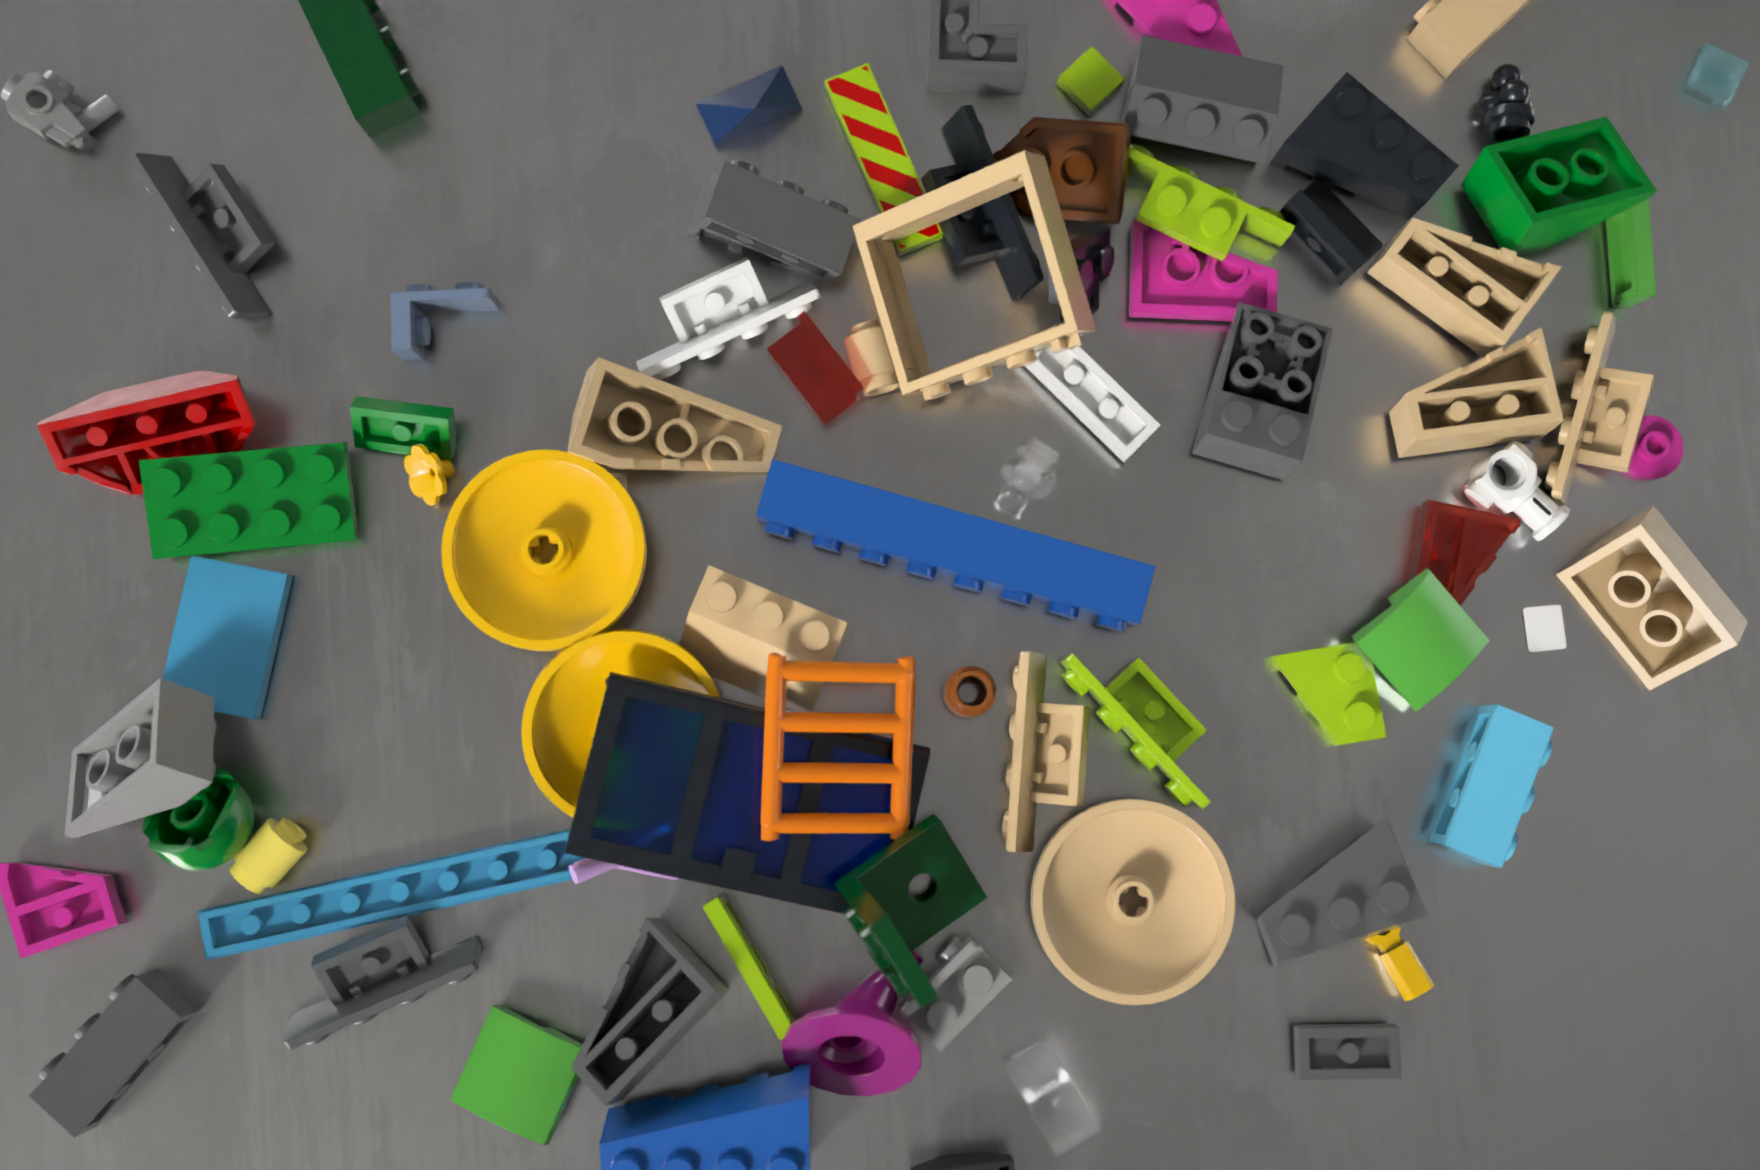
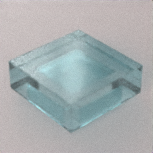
M1705 43L1697 50L1680 90L1723 110L1732 103L1749 62Z

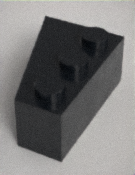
M1348 72L1342 76L1287 138L1270 162L1282 168L1288 165L1312 175V180L1321 179L1325 184L1329 182L1355 193V198L1408 220L1431 199L1459 167L1457 163Z

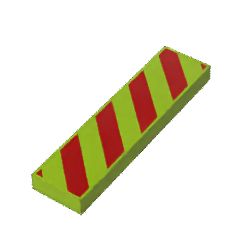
M869 63L824 80L827 94L879 213L926 194ZM939 223L894 241L898 257L943 239V232Z

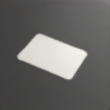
M1559 604L1526 607L1523 609L1527 645L1530 652L1559 650L1567 647L1562 608Z

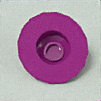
M911 951L920 966L923 958L916 951ZM878 969L841 999L835 1007L809 1012L791 1023L782 1039L783 1060L791 1071L793 1066L810 1063L811 1085L815 1088L840 1095L872 1096L893 1092L912 1081L921 1068V1044L908 1027L892 1017L898 1001L897 992L886 976L884 977Z

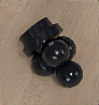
M1512 64L1501 65L1492 75L1491 83L1494 89L1485 92L1478 102V111L1484 117L1485 130L1490 133V139L1496 143L1529 136L1530 127L1535 122L1530 89L1528 84L1522 80L1520 69Z

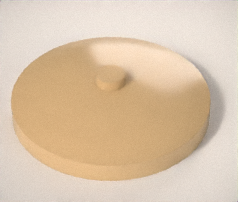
M1118 799L1102 802L1079 812L1065 822L1050 838L1039 857L1033 874L1030 901L1035 931L1045 953L1055 967L1075 986L1094 997L1108 1002L1123 1005H1147L1166 1001L1188 991L1199 983L1216 965L1226 948L1232 932L1235 917V891L1231 872L1224 855L1213 838L1196 821L1184 813L1158 802L1142 799Z

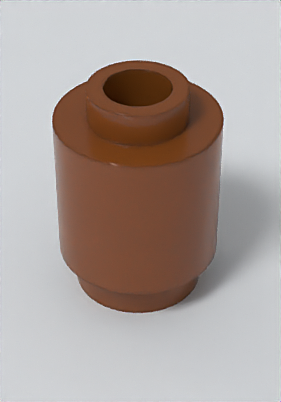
M966 666L958 669L948 677L943 688V698L948 709L955 715L964 718L979 716L987 712L995 702L997 693L996 684L992 676L984 669L976 666ZM963 684H970L976 690V698L970 703L962 701L959 697L958 691Z

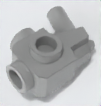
M47 70L43 76L37 72H28L24 77L14 74L7 80L1 91V98L5 100L6 109L13 120L47 140L50 137L66 148L71 145L78 149L83 148L84 142L91 138L88 132L119 111L118 107L106 94L83 110L74 104L70 95L75 88L67 80L51 70Z

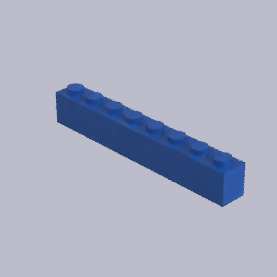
M774 459L771 461L756 513L758 522L766 524L764 532L777 537L792 540L794 532L813 537L811 545L820 549L840 553L841 546L859 550V559L870 563L887 566L889 559L908 564L906 572L928 579H935L936 572L955 577L953 585L974 592H982L983 586L1002 590V599L1020 605L1029 606L1031 599L1050 604L1048 610L1050 613L1071 619H1077L1079 612L1098 617L1097 626L1117 632H1125L1126 625L1134 627L1141 624L1156 567Z

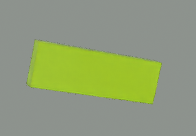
M720 893L707 901L702 907L779 1040L784 1038L790 1024L798 1019L726 894Z

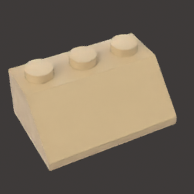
M1654 505L1612 529L1557 573L1560 580L1649 691L1738 645L1748 623Z
M708 565L689 610L680 645L692 653L711 676L765 698L769 653L787 655L786 661L834 662L848 630V623ZM787 681L786 707L797 712H813L825 682Z

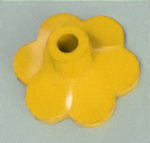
M423 444L412 446L411 454L407 455L404 459L405 470L410 476L409 486L414 495L422 496L427 505L438 504L441 495L447 493L446 479L454 474L452 463L448 459L440 460L437 454L430 453Z

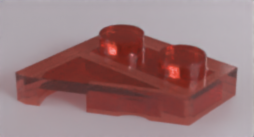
M1433 500L1423 502L1409 582L1429 568L1461 606L1474 589L1475 581L1479 575L1486 572L1497 558L1495 554L1510 534H1514L1521 525V519Z

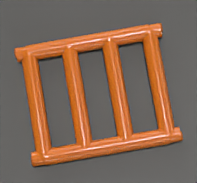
M769 653L768 668L766 670L760 822L761 839L764 841L778 840L779 833H890V838L897 840L907 833L910 824L916 658L913 656L899 657L897 663L786 661L787 655ZM787 681L896 683L894 713L785 711ZM784 733H893L892 763L783 762ZM782 783H891L890 813H781Z

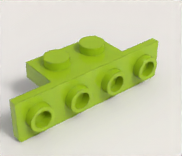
M1135 144L1130 145L1127 177L1151 187L1135 219L1136 221L1220 261H1223L1227 256L1239 230L1277 248H1280L1292 234L1295 225L1285 221V217L1280 212L1269 207L1257 208L1242 201L1241 196L1228 187H1213L1198 180L1197 175L1192 170L1180 165H1173L1171 167L1154 159V155L1146 148Z
M1073 653L1066 655L1060 661L1067 669L1062 674L1064 680L1081 697L1088 692L1101 706L1096 711V714L1114 733L1117 734L1122 729L1133 740L1135 744L1130 750L1147 769L1151 771L1155 766L1159 768L1169 779L1164 787L1177 802L1185 808L1191 803L1194 807L1204 809L1210 803V800L1174 763L1207 730L1139 657L1134 659L1105 687Z

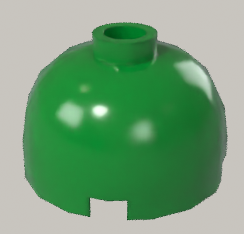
M216 768L210 785L198 792L182 806L145 817L142 825L143 833L149 838V844L147 845L161 859L174 867L197 872L212 870L231 860L241 851L250 838L254 826L252 800L242 786L226 770Z

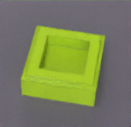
M1091 46L1057 78L1056 84L1089 117L1123 86L1125 79Z

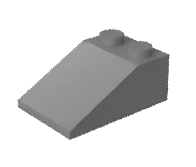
M159 678L72 750L65 836L78 838L182 806L201 790L206 789L212 782L216 771V764L213 761V743L217 730V722L214 719L215 697Z

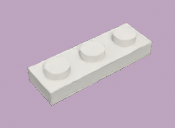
M1080 346L1059 353H1052L1050 347L1035 353L1037 361L1025 366L1123 462L1161 426Z

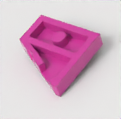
M17 862L0 863V892L20 959L127 923L113 875Z

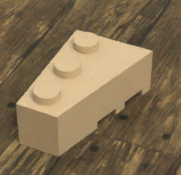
M1412 218L1393 236L1367 273L1477 354L1485 357L1488 353L1507 343L1562 267L1549 262L1543 265L1516 256V251L1504 247L1497 250L1473 242L1471 236Z
M1542 327L1504 348L1500 347L1488 353L1485 357L1463 368L1459 367L1406 393L1389 411L1398 458L1506 444L1511 440L1521 442L1542 439L1561 424L1564 419Z

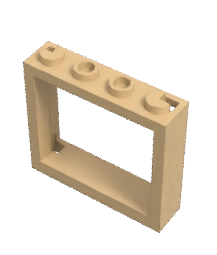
M1022 151L852 226L902 395L923 394L925 401L939 398L951 393L950 384L964 380L965 385L983 382L994 377L992 373L993 368L1007 364L1008 370L1032 364L1037 361L1035 353L1050 347L1052 353L1076 348L1082 345L1080 336L1097 331L1047 162L1043 155ZM1025 186L1065 322L932 372L893 242Z

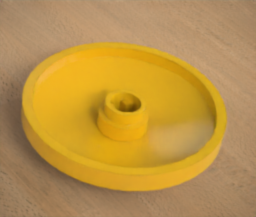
M542 449L520 452L505 457L482 470L466 485L455 500L445 523L441 554L444 576L449 591L460 610L476 627L490 637L520 649L558 651L585 638L608 630L627 611L640 588L644 576L647 543L640 513L628 492L613 475L593 461L565 451Z
M624 628L605 630L562 649L542 669L534 681L525 704L521 731L522 747L527 766L534 781L543 794L561 811L571 817L574 815L606 688L605 680L609 676L610 671L720 697L717 687L706 668L692 653L680 644L650 631ZM625 697L593 826L611 830L640 829L664 822L680 813L703 714ZM725 720L716 752V757L710 781L715 775V772L719 766L724 750L726 735Z

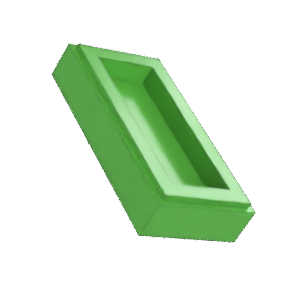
M1644 200L1606 219L1613 308H1630L1656 296L1649 200Z

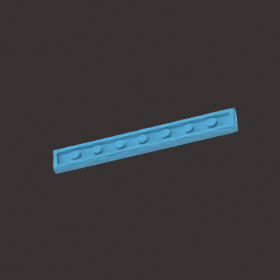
M593 826L591 837L597 838L595 826ZM565 829L198 910L206 960L573 880L569 871V865L585 858L565 854L564 851L570 829Z

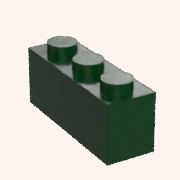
M298 0L355 120L369 137L421 114L413 97L421 93L417 82L408 66L399 68L394 54L401 52L399 45L388 25L385 24L380 27L374 16V13L381 10L377 0Z

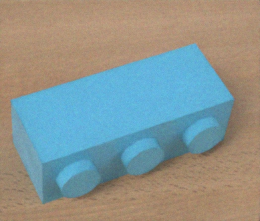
M1498 704L1479 705L1428 842L1480 864L1502 868L1504 861L1511 858L1517 847L1518 835L1515 831L1521 815L1530 809L1534 801L1535 788L1532 785L1538 769L1547 763L1551 755L1553 744L1550 741V737L1554 727Z

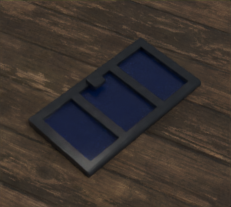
M610 671L609 676L605 680L606 688L564 851L565 854L843 914L842 911L848 908L849 905L834 882L894 842L895 839L890 838V833H779L778 840H762L760 822L765 708ZM784 733L783 762L892 763L893 739L870 733ZM913 744L910 824L908 831L914 826L930 758V748ZM782 783L781 813H890L891 783Z

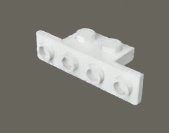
M745 257L659 297L679 342L637 361L638 370L640 373L653 376L656 379H665L681 369L679 363L696 355L699 360L710 358L725 349L724 342L739 335L743 339L755 337L769 328L767 322L784 314L787 319L806 313L813 307L811 302L821 297L817 287L808 281L767 300L749 259Z

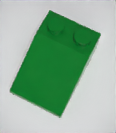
M1607 116L1485 146L1460 184L1499 248L1504 247L1516 251V256L1548 249L1651 198L1657 191Z

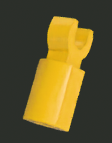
M1401 927L1387 931L1382 935H1375L1364 939L1369 944L1377 945L1381 952L1377 956L1404 1001L1415 999L1434 988V982L1409 941L1401 939L1399 935Z

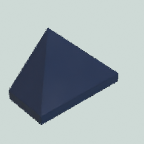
M783 65L696 102L697 109L715 148L802 111V106Z

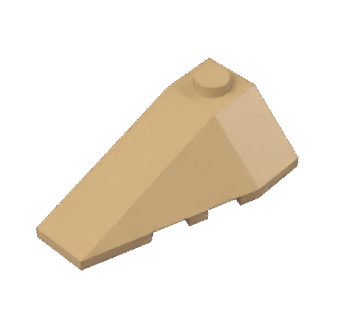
M599 357L587 369L573 412L567 453L613 469L768 472L783 426Z

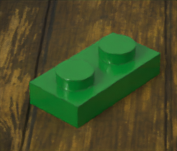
M356 396L350 406L355 448L411 454L412 446L423 444L430 453L437 454L439 458L452 460L457 449L454 408Z

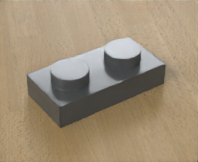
M1395 1024L1293 1025L1295 1076L1300 1080L1401 1079L1399 1027Z

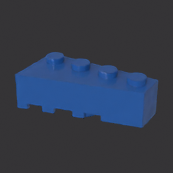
M810 1063L793 1066L792 1072L770 1077L768 1072L749 1076L746 1083L719 1088L718 1084L700 1087L697 1094L675 1098L670 1094L609 1108L599 1143L601 1170H811Z

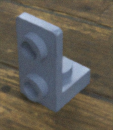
M460 282L455 284V289L436 290V287L427 284H413L407 286L406 291L390 292L391 350L404 361H424V346L430 344L431 330L428 317L423 316V313L499 310V299L489 288H485L484 284L477 282Z

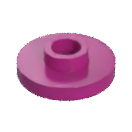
M1644 416L1628 474L1641 480H1656L1671 474L1678 467L1683 457V440L1679 431L1671 422L1658 416Z

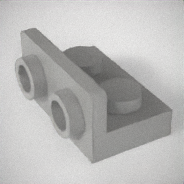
M970 934L962 941L955 936L935 956L940 963L926 977L939 995L921 1008L910 993L907 992L902 996L904 999L898 1004L899 1012L906 1019L909 1018L940 1051L1012 981L1008 973Z

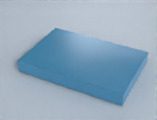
M191 556L162 678L215 697L214 712L260 720L293 575Z

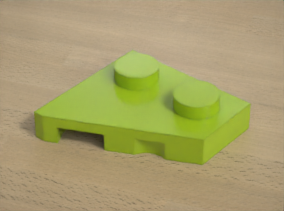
M1355 642L1271 656L1272 665L1277 671L1283 673L1298 693L1296 697L1307 711L1313 713L1319 721L1320 729L1332 745H1344L1387 737L1373 663Z

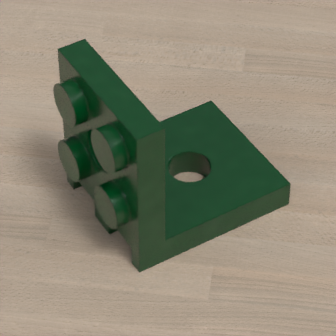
M934 814L834 882L849 905L848 908L842 911L843 915L858 937H861L869 949L867 952L883 976H886L897 994L902 997L909 992L921 1008L939 995L911 951L987 898L941 820ZM919 874H930L931 882L928 889L920 895H910L908 888L911 880Z

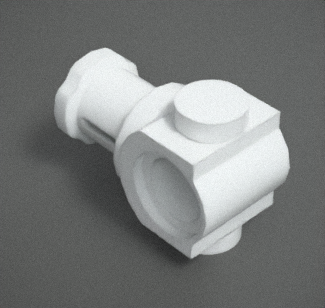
M1511 440L1504 448L1480 459L1472 466L1469 473V481L1464 485L1466 488L1464 492L1472 503L1482 509L1487 510L1490 506H1496L1504 514L1513 511L1533 530L1531 536L1536 541H1540L1556 530L1568 517L1571 510L1566 505L1559 506L1538 487L1541 483V478L1537 476V466L1533 461L1534 456L1532 452L1522 443ZM1494 464L1500 466L1505 472L1506 483L1504 486L1497 483L1493 478L1492 468Z

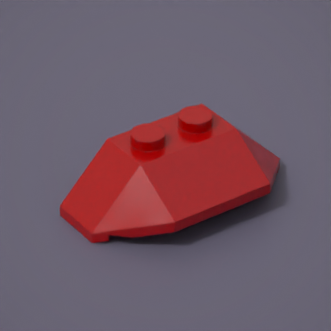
M198 370L100 393L40 421L37 427L58 471L70 475L77 474L94 483L130 495L143 493L139 460L241 451L257 421L239 376Z

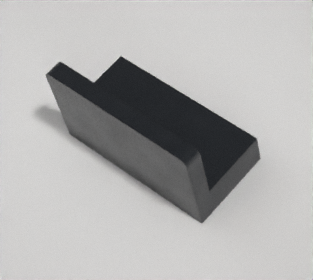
M1321 179L1314 180L1305 190H1299L1279 211L1285 217V221L1295 225L1291 235L1340 286L1382 248L1381 241Z

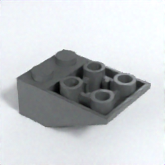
M1238 302L1202 411L1192 454L1286 480L1304 458L1333 329Z

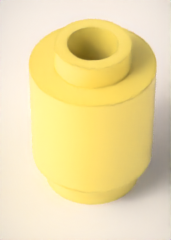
M283 817L280 821L268 818L246 842L241 851L234 856L235 863L229 868L231 875L243 887L256 894H261L267 887H275L307 852V846L303 842L306 834L296 823L288 818Z

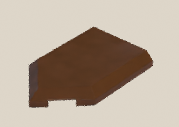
M1033 117L1019 130L1020 132L1011 141L993 154L996 163L1022 151L1045 156L1063 219L1119 224L1123 213L1131 140L1129 123ZM1025 186L1010 192L1009 194L1014 199L1013 202L1023 215L1033 216Z

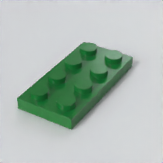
M347 442L139 460L153 559L359 539Z

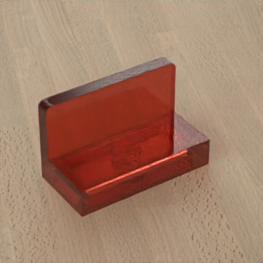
M803 311L796 317L798 326L769 346L767 352L823 426L827 428L864 400V388L811 318Z

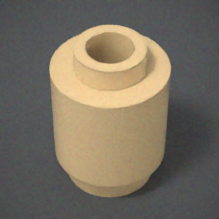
M877 320L866 321L853 326L850 329L852 334L844 339V344L856 385L862 387L864 396L881 395L899 388L900 385L882 326L879 325Z

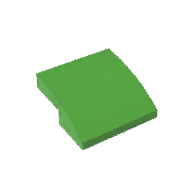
M1429 568L1387 599L1392 606L1352 635L1359 648L1416 712L1449 686L1473 662L1490 641Z
M492 1005L450 1100L510 1132L542 1145H548L579 1078L571 1067L583 1044L553 1027H540L503 1005Z

